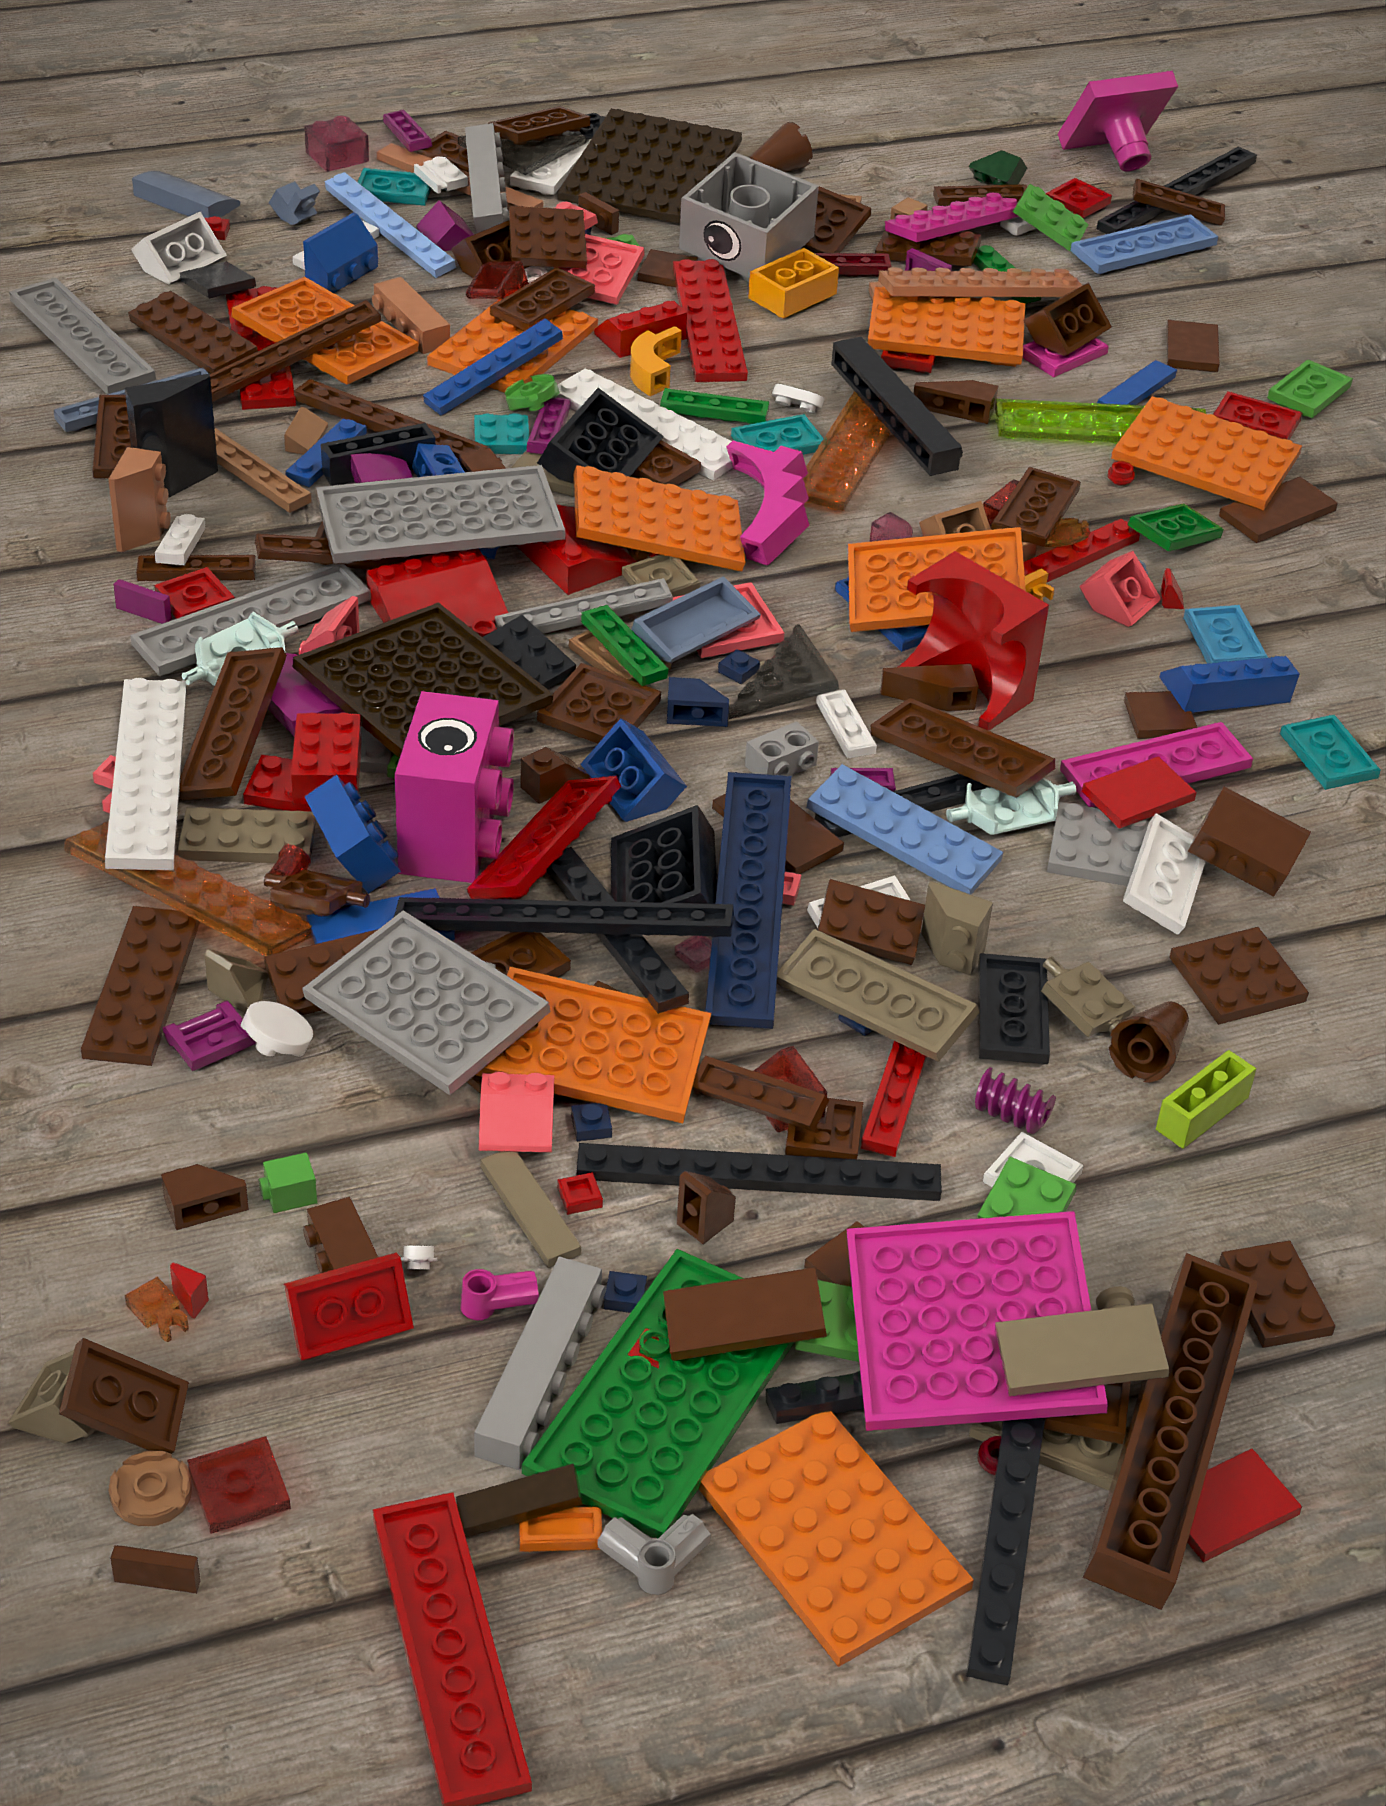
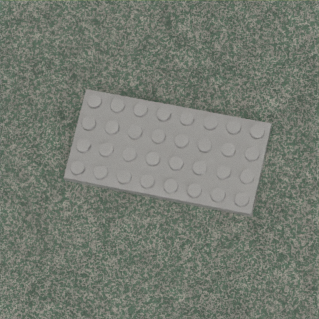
M542 465L316 487V497L333 563H351L353 561L438 554L449 551H467L477 548H496L498 546L553 542L565 539V527Z

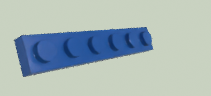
M543 319L423 395L424 403L440 416L444 415L562 340V330L547 319Z

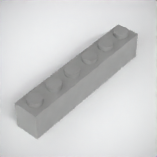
M493 123L465 127L472 210L476 234L509 220L501 138L499 132L495 133Z
M558 1257L474 1432L475 1457L520 1471L526 1456L529 1455L538 1442L539 1434L537 1432L540 1425L546 1426L550 1419L553 1408L551 1401L554 1394L560 1396L566 1382L565 1371L568 1365L574 1366L580 1350V1343L578 1342L581 1336L587 1337L590 1332L594 1307L600 1308L604 1301L606 1286L601 1285V1268Z

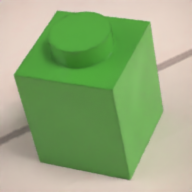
M307 1152L263 1162L264 1177L258 1179L262 1199L270 1200L273 1213L317 1204L316 1178Z

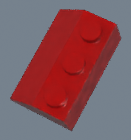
M674 300L665 301L659 305L643 307L634 312L622 313L616 317L609 318L594 329V334L619 358L631 355V347L634 340L648 330L656 335L675 326L682 330L681 340H685L687 312Z

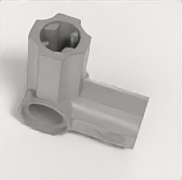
M694 1514L690 1516L683 1515L659 1538L654 1539L649 1538L622 1517L619 1519L614 1517L605 1525L604 1531L598 1538V1548L635 1574L638 1584L643 1591L659 1595L666 1593L672 1588L675 1575L710 1543L711 1533L706 1529L703 1521Z

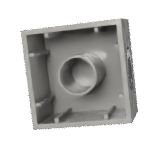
M734 152L681 198L679 249L698 256L699 261L715 259L724 268L739 273L743 280L749 282L750 271L800 250L814 237L819 186Z

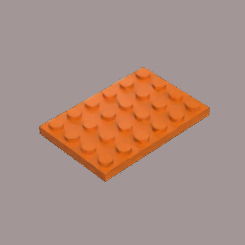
M302 277L232 307L231 317L276 343L354 305L310 279ZM381 321L302 360L311 363L321 371L338 379L341 383L348 385L418 352L419 342Z
M884 286L875 287L868 344L873 349L1021 365L1025 303H1020L1016 300H994L990 297L892 296Z
M511 289L500 299H498L495 303L499 302L500 300L504 299L505 297L509 296L517 290ZM489 306L427 356V365L456 375L525 330L490 315ZM571 309L554 317L550 322L562 330L563 339L488 387L505 393L509 386L523 379L524 384L531 382V376L545 373L598 327V319L584 312H577Z
M1152 396L1114 447L1111 459L1128 462L1132 466L1264 510L1299 457L1302 445L1293 443L1288 439H1280L1268 435L1264 431H1256L1244 427L1236 422L1217 418L1212 414L1193 410L1188 406L1169 402L1164 398Z
M576 465L574 472L576 537L743 571L746 562L744 548L740 539L742 530L738 500L726 495L708 494L702 490L680 488L675 484L656 483L647 478H633L619 472H605L592 466L582 467Z
M1021 527L848 544L849 622L851 632L929 625L934 605L932 592H923L917 595L907 590L908 579L954 551L1026 591Z
M509 967L507 976L548 1001L550 1013L475 1075L482 1077V1073L492 1074L495 1072L554 1075V1094L684 1123L711 1013L680 1006L658 1014L648 999Z
M831 1411L810 1416L707 1471L701 1480L700 1492L838 1667L972 1590L974 1579Z

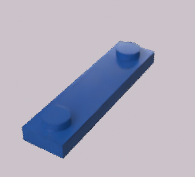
M343 418L285 471V475L297 484L310 487L323 475L321 444L366 435V425Z

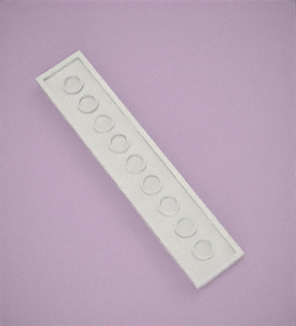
M143 678L124 679L105 869L174 870L187 693L186 681H177L175 679L163 681L146 680Z

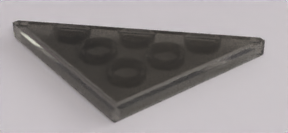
M550 135L545 136L544 140H529L524 145H516L509 139H501L503 165L527 175L586 143V136ZM459 136L458 145L467 149L466 136Z
M800 624L795 625L790 637H786L775 649V655L771 660L767 659L756 672L757 677L752 682L749 681L741 690L737 701L729 705L728 718L740 717L839 690L837 678Z

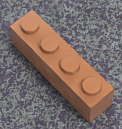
M402 277L374 284V295H372L374 308L379 310L398 331L419 342L418 350L422 354L433 352L450 338V323Z

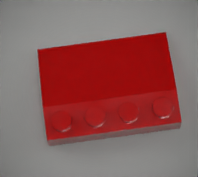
M557 505L565 527V539L553 542L516 545L567 595L622 576L623 566L637 562L621 546L576 537L575 507Z
M478 548L467 551L440 552L367 570V588L371 591V600L369 602L383 623L438 602L470 628L472 623L479 619L490 620L496 625L495 616L508 613L489 564Z

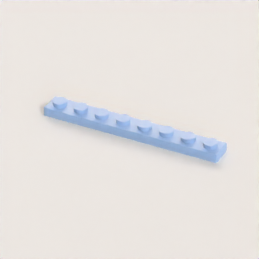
M345 172L324 181L325 188L329 193L354 213H357L365 222L379 228L380 234L435 278L456 268L455 259Z

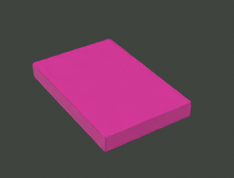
M1094 338L1070 354L1062 356L1032 341L1023 345L1022 358L1052 377H1056L1106 355L1109 346Z

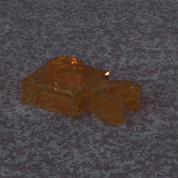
M158 1276L125 1295L126 1306L146 1328L156 1323L158 1324L159 1335L164 1341L169 1342L172 1340L169 1328L172 1325L180 1326L184 1332L189 1330L188 1318L184 1312L180 1311L179 1300Z

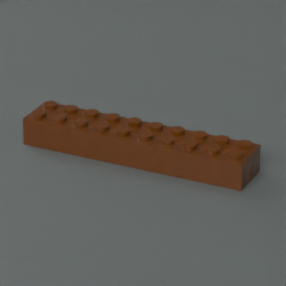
M1185 1254L1173 1280L1159 1325L1169 1366V1377L1142 1381L1083 1578L1160 1610L1165 1605L1177 1582L1259 1281L1191 1254Z

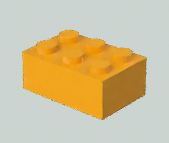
M802 248L750 271L748 298L784 319L836 295L839 267Z

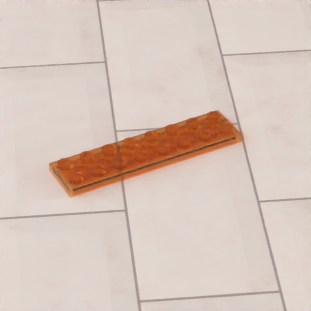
M855 391L806 466L808 474L803 478L809 500L805 503L825 506L831 510L844 511L891 433Z
M109 821L65 839V852L265 956L281 953L312 937V925L302 920L299 915L289 913L275 906L273 902L261 899L250 893L246 888L236 886L224 880L221 875L211 873L197 866L195 862L185 860L176 854L174 870L105 869Z

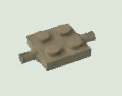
M1053 956L1046 959L1043 963V967L1055 978L1047 981L1041 992L1087 1037L1098 1032H1112L1119 1021L1129 1017L1135 1006L1124 994L1117 990L1089 961L1074 969H1065Z

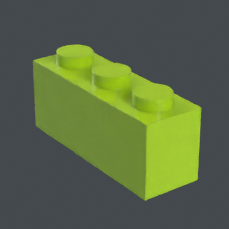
M1227 1050L1162 1100L1155 1130L1184 1149L1249 1098L1257 1068L1232 1051Z

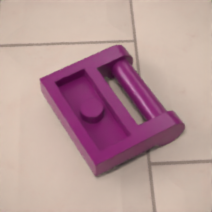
M227 1000L217 1004L216 1009L178 1025L172 1023L163 1027V1034L167 1043L170 1046H174L192 1071L256 1044V1041L241 1027L242 1017Z

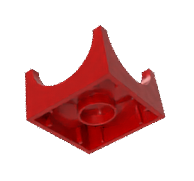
M956 551L908 579L907 590L915 595L923 592H932L934 605L931 621L923 639L915 651L898 667L971 664L979 686L978 689L985 695L989 704L986 711L979 717L978 726L988 731L1033 702L1049 604Z

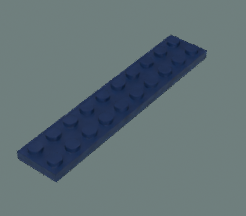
M728 772L715 904H733L734 918L731 937H712L705 1012L711 1013L709 1023L711 1025L773 1029L792 776Z

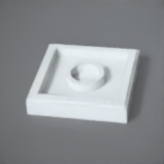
M1021 1132L984 1173L983 1182L993 1187L1009 1156L1072 1183L1082 1174L1083 1165Z

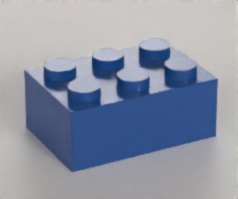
M335 775L306 795L305 799L336 858L357 881L363 882L362 887L369 894L401 872L395 861L399 855L388 840L384 841V838L388 835L377 820L373 821V818L377 815L371 805L366 800L363 802L359 801L361 796L351 782L345 785L338 775Z

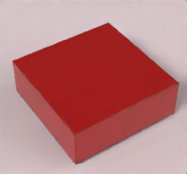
M593 1172L558 1179L557 1188L567 1215L603 1208V1198Z

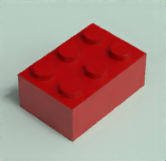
M297 713L291 770L293 804H308L305 796L335 775H338L345 785L351 782L359 793L362 748L361 714Z

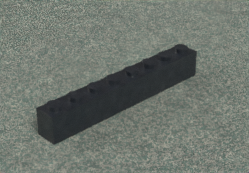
M861 336L833 342L831 365L928 475L934 476L959 470L960 458L963 454L961 444L954 439L948 430L943 427Z

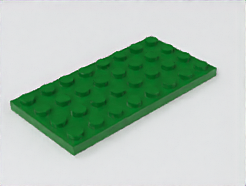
M676 1249L522 1463V1474L531 1476L574 1463L578 1474L582 1504L589 1507H599L601 1513L611 1518L619 1519L622 1517L644 1534L652 1538H659L680 1518L698 1491L701 1480L707 1471L713 1468L794 1342L672 1361L663 1291L744 1279ZM639 1337V1353L658 1361L659 1369L651 1366V1363L642 1356L628 1355ZM651 1337H659V1341Z

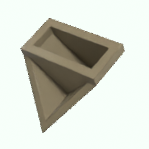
M207 949L205 965L208 990L223 1000L229 1001L231 1005L246 1014L251 1004L263 1000L266 982L269 977L267 971L246 958Z

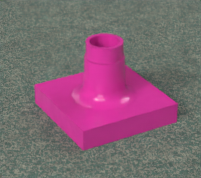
M1173 71L1089 81L1057 134L1062 149L1110 144L1122 171H1134L1148 164L1151 160V154L1148 149L1146 135L1178 88Z

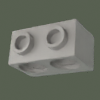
M796 721L748 741L746 744L745 766L753 774L795 775L817 765L819 741Z

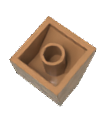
M982 501L935 514L919 522L923 536L991 530Z

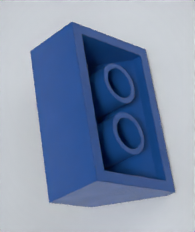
M351 213L303 241L305 277L332 293L337 292L378 267L377 243L357 213Z
M622 718L581 763V766L591 778L617 776L621 787L612 796L610 804L626 822L666 810L687 787L644 731Z

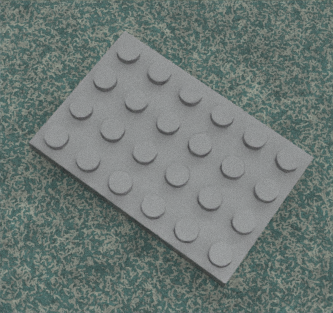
M401 911L302 988L304 997L449 1095L454 1093L550 1013L548 1001L405 911Z

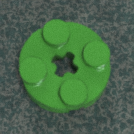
M539 374L531 376V382L524 384L522 379L513 383L505 390L509 410L514 411L528 408L529 411H537L543 408V402L560 394L554 377L549 374Z

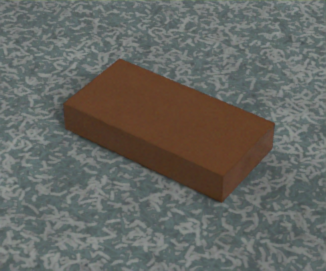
M120 1545L114 1546L110 1557L114 1582L197 1594L200 1585V1573L196 1556Z

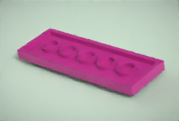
M988 193L983 198L971 197L966 202H951L950 206H934L929 211L917 210L912 215H897L895 219L885 221V231L920 242L1019 217L1013 213L1018 202L1014 198H1003L999 193Z
M1222 722L1061 760L1060 771L1069 782L1075 784L1077 793L1087 806L1096 807L1082 793L1083 783L1157 756L1187 784L1251 768L1253 758Z

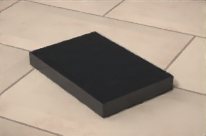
M227 261L179 272L183 283L209 299L256 287L255 277Z

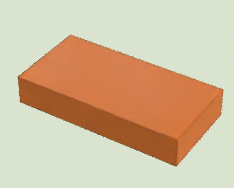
M573 1507L520 1522V1552L601 1550L598 1548V1538L602 1534L601 1509L599 1507Z

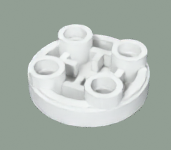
M259 1001L251 1004L241 1022V1027L257 1042L256 1049L266 1056H274L277 1052L301 1057L305 1054L313 1038L312 1027L302 1015L285 1005L275 1002Z

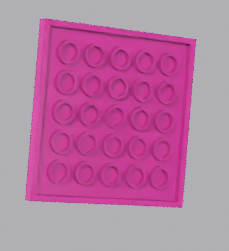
M1074 1211L847 1229L866 1431L1107 1413V1398L1104 1385L1009 1396L995 1331V1322L1091 1311Z

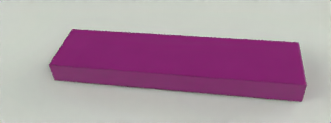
M404 109L383 115L384 124L409 152L432 147L431 138Z
M554 397L543 402L544 407L539 410L527 442V452L543 454L551 439L565 425L571 409V400Z

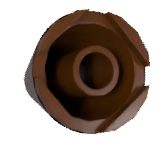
M787 122L749 158L780 171L788 172L808 166L810 164L809 160L813 158V153L806 134L801 135L798 129L800 127L797 124Z
M1168 1001L1119 1022L1110 1035L1111 1045L1109 1046V1053L1115 1066L1124 1075L1132 1079L1136 1076L1145 1079L1143 1082L1148 1083L1161 1080L1171 1071L1175 1064L1189 1024L1187 1011L1180 1004Z

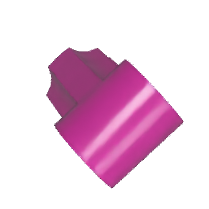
M474 1269L463 1277L461 1311L463 1315L472 1320L487 1319L493 1314L495 1309L536 1304L539 1299L537 1278L534 1271L494 1276L490 1271Z

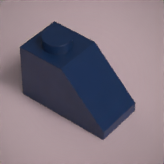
M669 677L667 724L728 727L729 699L701 679Z

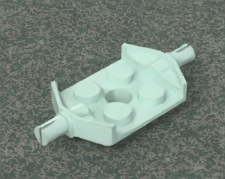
M252 612L248 619L205 639L199 637L195 644L197 666L182 673L183 681L186 680L185 683L190 685L202 679L215 686L228 652L282 647L285 651V638L298 633V626H295L296 623L291 621L279 628L255 612Z
M1043 778L1019 797L1015 798L992 787L972 792V784L968 783L965 804L962 807L947 809L946 817L950 823L966 819L968 823L972 822L990 835L1056 821L1060 797L1075 795L1076 786L1073 782L1053 785L1051 781Z

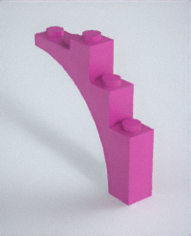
M733 440L726 446L729 458L732 460L733 469L748 474L764 488L761 508L752 524L740 536L748 560L768 566L809 526L804 503L809 500L803 478L808 474L802 451L780 446L776 451L772 452Z

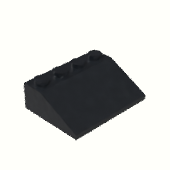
M209 374L125 388L131 448L161 452L162 464L166 466L164 488L168 489V497L218 472L211 378Z
M597 388L551 439L537 464L542 465L545 470L559 480L573 484L576 465L582 467L592 466L601 471L619 472L631 477L664 436L600 388Z
M698 805L611 838V897L615 902L716 903L715 831Z

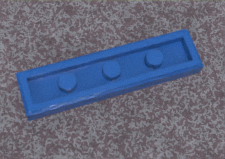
M1155 360L1099 398L1097 408L1118 418L1174 379L1177 369Z

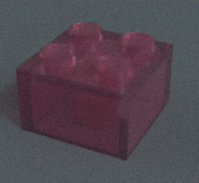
M340 115L331 120L315 121L313 124L304 126L306 153L326 172L369 162L368 135L348 116Z

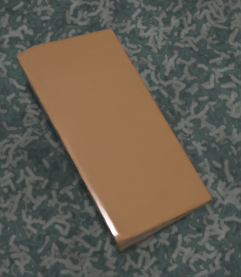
M300 407L285 432V451L304 455L323 437L328 428V423L307 408Z

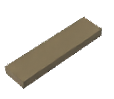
M501 1151L480 1159L482 1171L547 1268L554 1266L559 1256L572 1259L581 1255V1245L517 1152Z

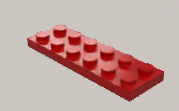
M617 776L568 780L501 851L498 858L494 859L466 889L470 898L519 899L525 896L532 884L546 873V869L552 862L561 857L563 850L580 836L581 830L596 818V814L601 808L611 802L612 796L621 787Z

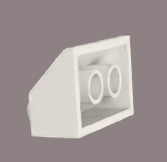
M201 212L144 237L131 249L144 272L168 285L180 279L179 272L208 266L227 256Z

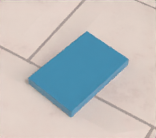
M1240 605L1185 609L1183 618L1207 664L1268 658Z

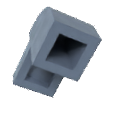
M294 181L276 189L269 204L281 220L290 225H295L317 214L313 206L320 191L315 184L300 189Z

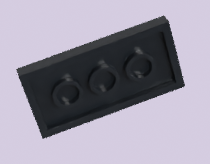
M979 954V1059L1037 1064L1049 1063L1048 998L1041 992L1043 986L1048 981L1047 969L1043 967V963L1046 961L1045 958Z

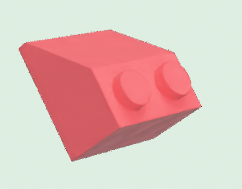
M1134 551L1108 561L1079 586L1093 611L1127 627L1134 625L1161 600L1160 595Z
M351 596L327 612L321 621L314 625L312 633L307 640L302 641L299 655L359 633L358 597Z
M504 1072L482 1073L479 1151L552 1152L554 1075H543L541 1073H531L528 1075L507 1074Z

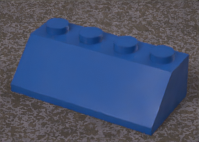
M1275 656L1271 658L1179 666L1160 672L1159 677L1185 712H1201L1291 702L1300 673L1287 656Z

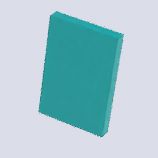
M363 168L358 179V183L382 202L425 206L432 189L415 173Z
M805 414L731 428V437L734 441L772 452L776 451L780 446L802 451L804 455L824 451L827 446L826 440Z
M1335 715L1282 725L1280 735L1325 790L1379 778L1381 769Z

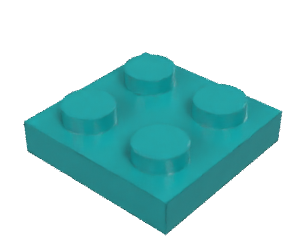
M489 413L474 415L475 442L488 446L494 454H523L527 450L529 439L528 415L517 413L509 415H493Z

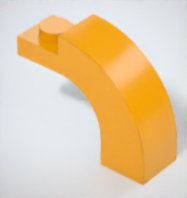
M675 326L656 335L648 330L639 335L632 344L630 376L635 386L648 396H653L664 391L665 388H670L671 365L663 360L681 352L682 330Z

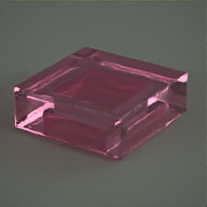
M691 936L675 946L674 955L697 973L710 965L712 941L706 936Z

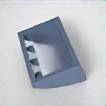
M148 171L132 178L134 196L188 217L201 212L204 218L213 216L221 218L240 206V201L165 172Z
M723 576L635 619L632 631L659 659L672 663L759 619L761 614Z

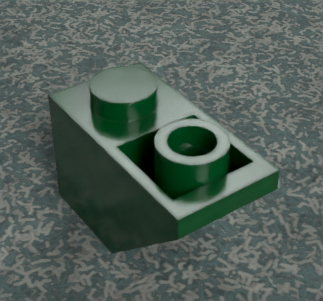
M1003 150L973 161L968 166L974 174L973 178L983 184L987 181L992 185L1019 184L1027 170V166L1022 158Z

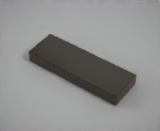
M574 1463L456 1496L457 1508L465 1537L583 1505L578 1474Z

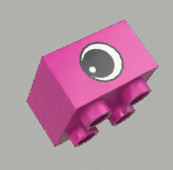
M421 691L395 771L397 853L399 855L398 867L401 870L398 874L473 883L478 876L482 858H498L502 841V820L493 818L494 815L509 817L514 792L513 778L502 777V770H499V766H510L514 745V730L512 728L499 727V700Z

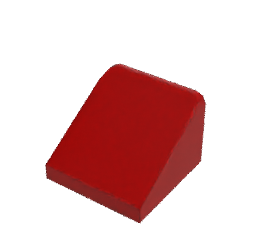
M1166 568L1160 589L1162 606L1167 609H1184L1182 591L1171 569Z
M172 1263L170 1265L173 1292L191 1318L195 1319L209 1301L206 1275L180 1264Z

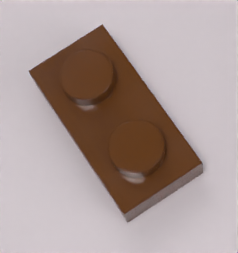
M587 192L579 195L578 207L596 214L598 223L594 226L610 235L619 232L618 209Z

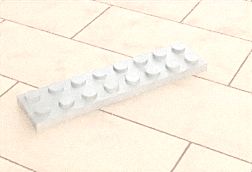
M585 368L557 385L560 394L555 398L571 400V409L575 411L585 403L597 388H600L664 436L662 441L700 461L701 471L699 474L713 481L733 468L732 460H730L726 448L732 441L696 424L692 420L676 414L672 410L660 407V405L652 400H648Z

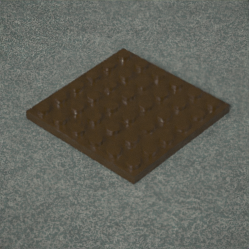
M611 108L560 187L558 200L578 204L579 195L587 192L618 209L619 212L680 224L681 198L736 152L742 142V132Z
M439 602L293 657L292 667L344 712L361 714V726L398 758L401 756L421 691L499 700V726L549 706L553 702L554 694Z

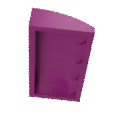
M351 454V470L355 483L413 478L407 462L402 459L382 454Z
M286 653L287 657L268 710L295 737L297 713H346L292 667L293 657L298 655Z

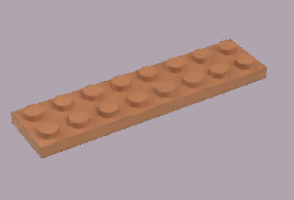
M890 267L888 271H879L878 281L892 296L1063 297L1082 286L1078 279L1072 276L1066 269H1055L1054 272H1046L1043 269L1034 268L1031 269V272H1022L1020 269L1009 268L1007 272H1003L993 268H985L983 271H975L971 268H961L960 271L936 268V271H927L924 268L916 267L912 268V271H903L901 268Z

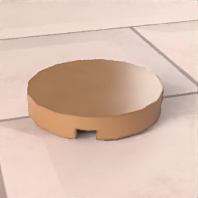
M144 1451L131 1455L123 1461V1466L117 1472L115 1469L110 1477L108 1491L113 1510L124 1521L137 1526H157L171 1521L184 1511L191 1500L192 1478L187 1465L181 1459L179 1462L177 1459L172 1458V1454L165 1451Z

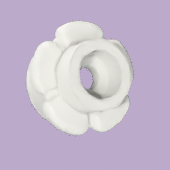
M404 1246V1255L401 1257V1261L407 1262V1269H430V1262L437 1261V1258H434V1246Z

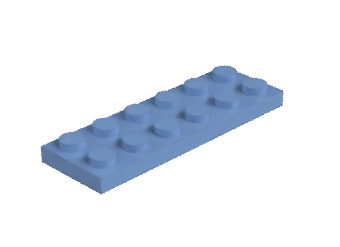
M1190 214L1072 242L1071 252L1094 272L1104 274L1107 271L1125 269L1128 266L1145 264L1149 261L1165 259L1177 254L1203 250L1206 247L1217 245L1218 236Z
M843 764L808 798L806 808L946 886L970 895L1002 860L1003 852Z

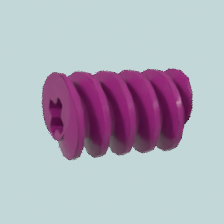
M989 1067L983 1074L977 1088L975 1098L976 1109L984 1111L988 1108V1113L992 1117H996L1001 1113V1120L1003 1122L1009 1123L1014 1119L1015 1127L1021 1129L1026 1125L1028 1133L1035 1134L1051 1115L1056 1096L1052 1095L1047 1102H1044V1091L1039 1089L1032 1097L1030 1096V1084L1026 1083L1019 1091L1017 1090L1018 1079L1013 1078L1008 1085H1005V1073L1001 1072L994 1080L992 1079L993 1068Z

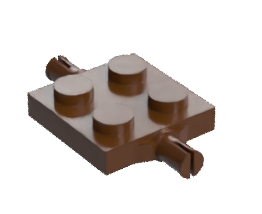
M305 869L291 876H281L268 872L264 877V885L266 887H273L270 889V902L283 904V907L287 909L302 908L312 910L313 914L318 916H328L344 905L352 904L366 908L370 903V895L362 893L363 882Z

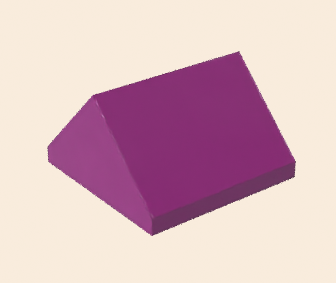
M440 200L416 225V229L443 251H450L463 239L474 235L464 219Z

